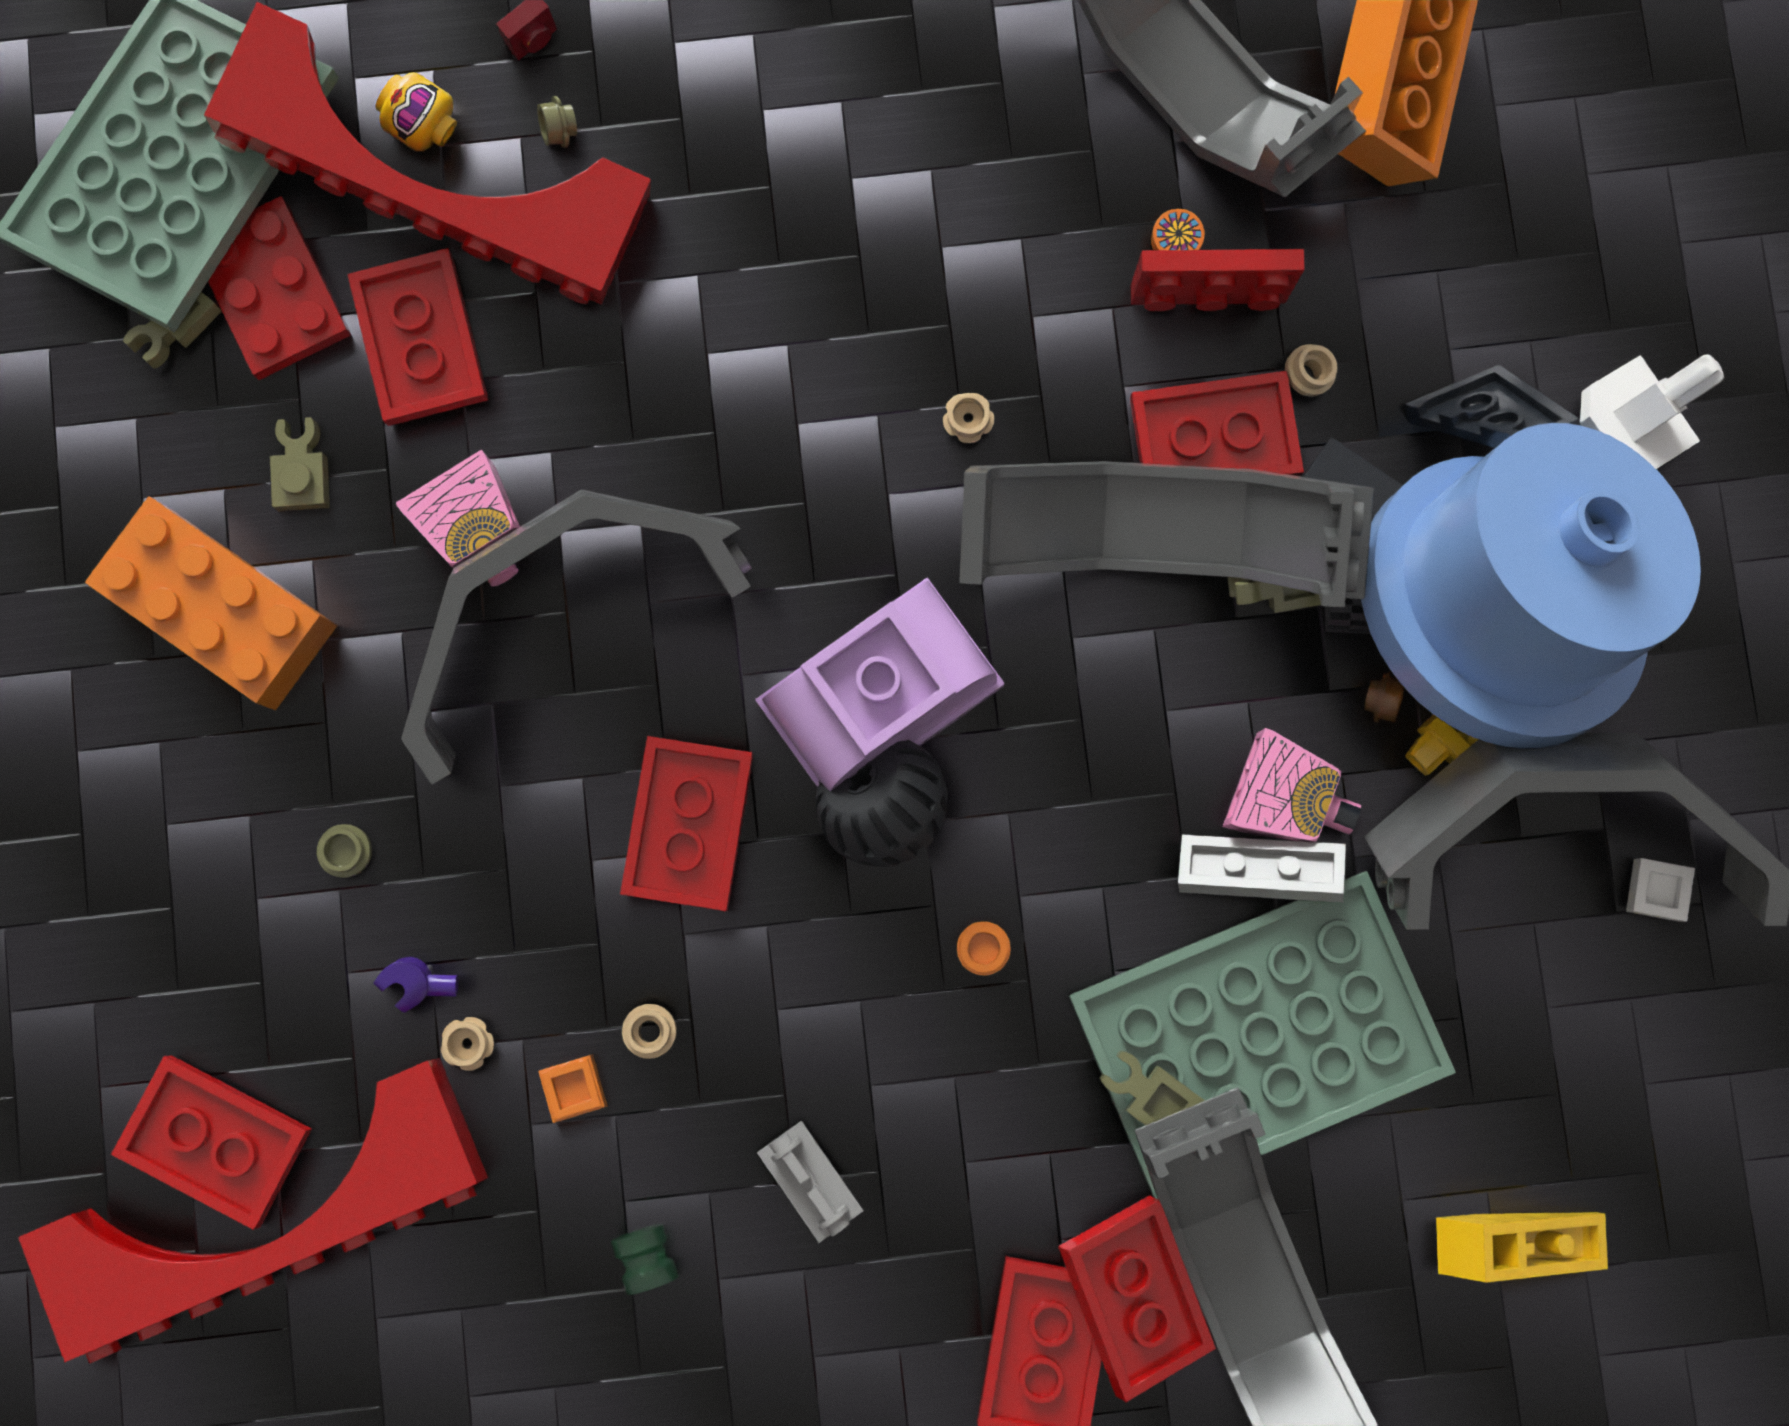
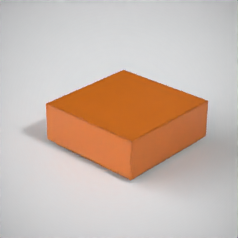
M593 1054L538 1071L553 1123L607 1107Z

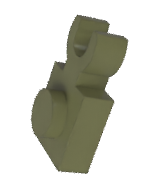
M201 292L175 333L150 320L146 325H138L130 329L125 335L123 342L135 353L145 343L152 342L151 348L142 358L155 369L167 360L170 353L169 346L175 339L187 348L222 311L211 299Z
M311 417L305 418V432L297 439L291 438V426L286 420L281 419L276 423V437L285 446V455L270 456L272 507L277 511L330 508L328 457L322 452L313 453V449L319 443L321 433L319 425Z
M1121 1050L1116 1056L1129 1067L1127 1079L1122 1082H1115L1105 1074H1102L1099 1078L1108 1090L1117 1094L1129 1093L1134 1097L1125 1111L1144 1125L1204 1101V1099L1159 1066H1156L1147 1078L1142 1074V1068L1137 1058Z

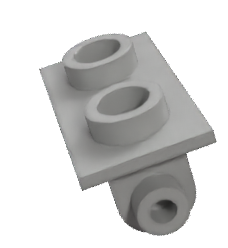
M802 1120L757 1152L819 1243L831 1235L832 1237L849 1225L850 1220L864 1211Z

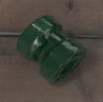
M663 1223L629 1232L610 1241L615 1258L621 1260L623 1266L626 1267L622 1277L626 1295L654 1289L679 1277L675 1261L665 1256L664 1245L668 1238Z

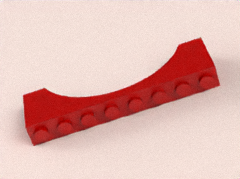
M256 2L204 113L207 122L213 132L216 133L214 138L224 146L240 153H245L246 148L252 149L265 155L264 160L269 165L290 175H294L296 170L315 177L314 183L329 193L343 197L345 192H349L365 199L363 204L381 216L393 218L395 213L414 221L413 227L431 238L442 240L444 235L462 242V249L470 255L484 261H491L492 257L498 258L511 264L510 269L516 275L535 283H539L540 279L543 278L559 285V292L581 304H588L590 299L602 305L650 197V178L603 157L585 171L565 182L544 190L522 195L478 197L456 194L417 182L392 169L371 154L352 136L334 113L321 88L316 65L315 43L308 25L259 2Z
M440 1058L425 1061L377 1082L375 1106L370 1127L362 1149L351 1170L337 1190L315 1213L302 1224L270 1243L247 1250L222 1254H188L170 1251L146 1244L123 1233L104 1220L92 1208L66 1216L18 1238L64 1362L85 1354L90 1364L121 1350L122 1348L118 1340L120 1338L137 1332L139 1340L143 1341L172 1328L169 1317L188 1309L191 1319H194L223 1306L220 1295L239 1287L242 1297L275 1283L271 1275L272 1272L290 1265L293 1275L325 1261L322 1251L341 1243L345 1253L376 1239L372 1229L392 1221L395 1231L426 1217L423 1207L442 1199L445 1208H449L477 1195L473 1185L485 1180L488 1176Z

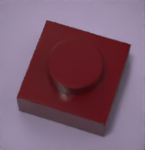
M525 0L496 23L505 46L518 61L528 53H535L541 50L551 39L552 33L557 30L549 6L543 0Z

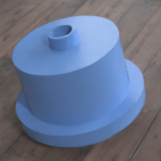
M1569 423L1539 424L1516 432L1485 457L1454 458L1432 465L1413 476L1391 496L1376 513L1371 522L1365 598L1361 599L1370 633L1388 667L1404 688L1432 714L1457 730L1488 743L1522 749L1544 748L1565 743L1586 733L1612 716L1629 699L1642 675L1647 652L1676 632L1685 622L1694 606L1700 585V554L1693 526L1680 499L1665 478L1638 452L1610 435L1585 426Z

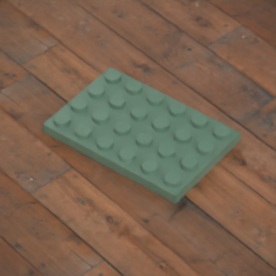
M149 0L1 220L0 241L175 333L279 172L278 169L272 167L264 160L265 155L249 148H246L245 153H240L218 142L214 138L216 133L213 132L204 116L246 24L198 0ZM316 60L321 88L327 98L339 77L332 67Z
M1367 871L1344 879L1343 903L1294 900L1068 995L1101 1075L1105 1074L1115 1082H1122L1127 1079L1129 1067L1116 1056L1121 1050L1137 1058L1142 1068V1074L1147 1078L1154 1068L1159 1066L1204 1099V1101L1239 1087L1247 1108L1258 1114L1266 1135L1256 1138L1261 1155L1456 1073ZM1108 1090L1151 1194L1154 1198H1157L1134 1131L1145 1125L1125 1111L1134 1097L1129 1093L1117 1094Z

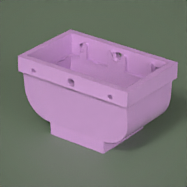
M926 578L803 663L799 669L755 700L815 785L818 787L820 780L831 791L845 779L856 775L859 769L898 741L909 739L922 746L1003 688L1005 683L930 580Z

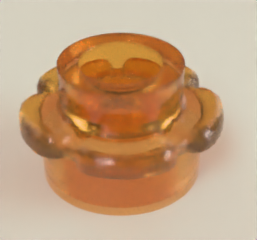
M1385 672L1381 681L1372 679L1369 685L1364 710L1374 712L1373 720L1375 723H1379L1380 719L1396 722L1404 686L1398 679L1390 678V672Z

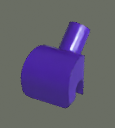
M404 957L388 965L380 972L373 983L382 992L393 983L401 984L405 989V994L395 1007L404 1013L421 1003L426 996L456 997L458 993V975H432L429 967L423 961L414 957Z

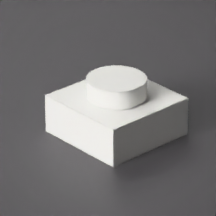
M1643 858L1634 859L1626 912L1686 922L1695 868Z

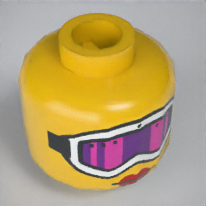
M412 72L403 77L397 74L394 75L384 86L376 101L375 108L380 112L379 121L381 128L417 152L427 150L434 143L442 147L449 140L457 125V121L451 117L454 107L452 96L419 73Z

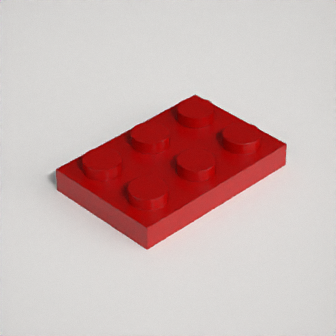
M280 196L255 208L208 280V283L253 376L261 380L352 334L288 203Z
M448 248L347 274L382 419L387 426L489 400L453 255Z
M1304 249L1142 250L1131 282V305H1144V308L1149 311L1171 310L1176 307V304H1196V308L1203 311L1221 310L1226 308L1228 304H1248L1250 309L1259 311L1275 309L1280 304L1286 303L1305 270Z
M1287 371L1132 392L1130 395L1140 463L1254 469L1293 476H1301L1304 473Z
M647 736L620 895L728 912L754 757L752 752Z
M169 1055L162 1058L111 1155L255 1230L260 1228L312 1128Z
M1148 1196L1058 1246L1116 1397L1128 1402L1216 1349L1159 1199Z
M1005 1256L977 1425L1091 1426L1102 1359L1067 1268Z

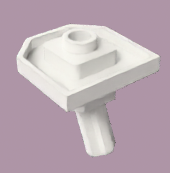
M1640 355L1582 391L1581 426L1603 432L1623 442L1657 469L1700 441L1681 412L1687 409V404L1721 383L1724 379L1723 371L1714 358L1710 355H1703L1670 378L1658 381Z

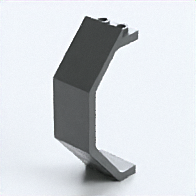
M1077 0L1104 53L1197 157L1283 197L1290 194L1366 131L1356 120L1357 116L1353 113L1363 92L1349 77L1340 83L1331 104L1276 82L1201 0Z
M1107 461L970 466L964 472L959 583L982 585L984 580L991 576L1097 569L1244 578L1309 591L1319 595L1321 606L1345 607V598H1365L1374 488L1254 469Z
M581 489L454 567L447 581L401 740L430 783L433 785L451 773L456 753L433 720L431 705L466 597L474 588L579 523L588 519H602L691 537L722 586L733 598L751 587L744 574L752 568L744 554L731 538L724 542L722 541L739 530L740 527L732 521Z
M1584 733L1573 740L1559 745L1526 749L1504 747L1478 739L1364 836L1376 857V883L1378 888L1385 890L1389 908L1396 910L1406 930L1429 929L1433 870L1437 860L1512 798L1524 793L1665 792L1673 796L1726 840L1727 848L1722 883L1764 926H1787L1789 913V869L1638 733Z
M1239 1087L1134 1130L1156 1197L1164 1209L1209 1332L1251 1426H1378L1330 1333L1278 1210L1256 1139L1266 1135L1258 1114L1247 1108Z

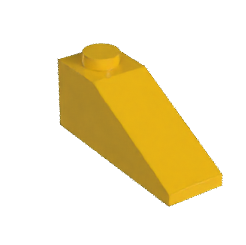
M1605 1213L1470 1214L1436 1218L1438 1274L1487 1283L1608 1269Z

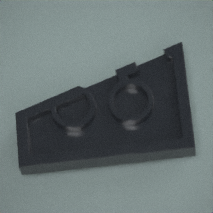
M1496 365L1404 404L1409 423L1494 448L1516 432L1531 426L1547 423L1580 425L1579 418L1501 365Z

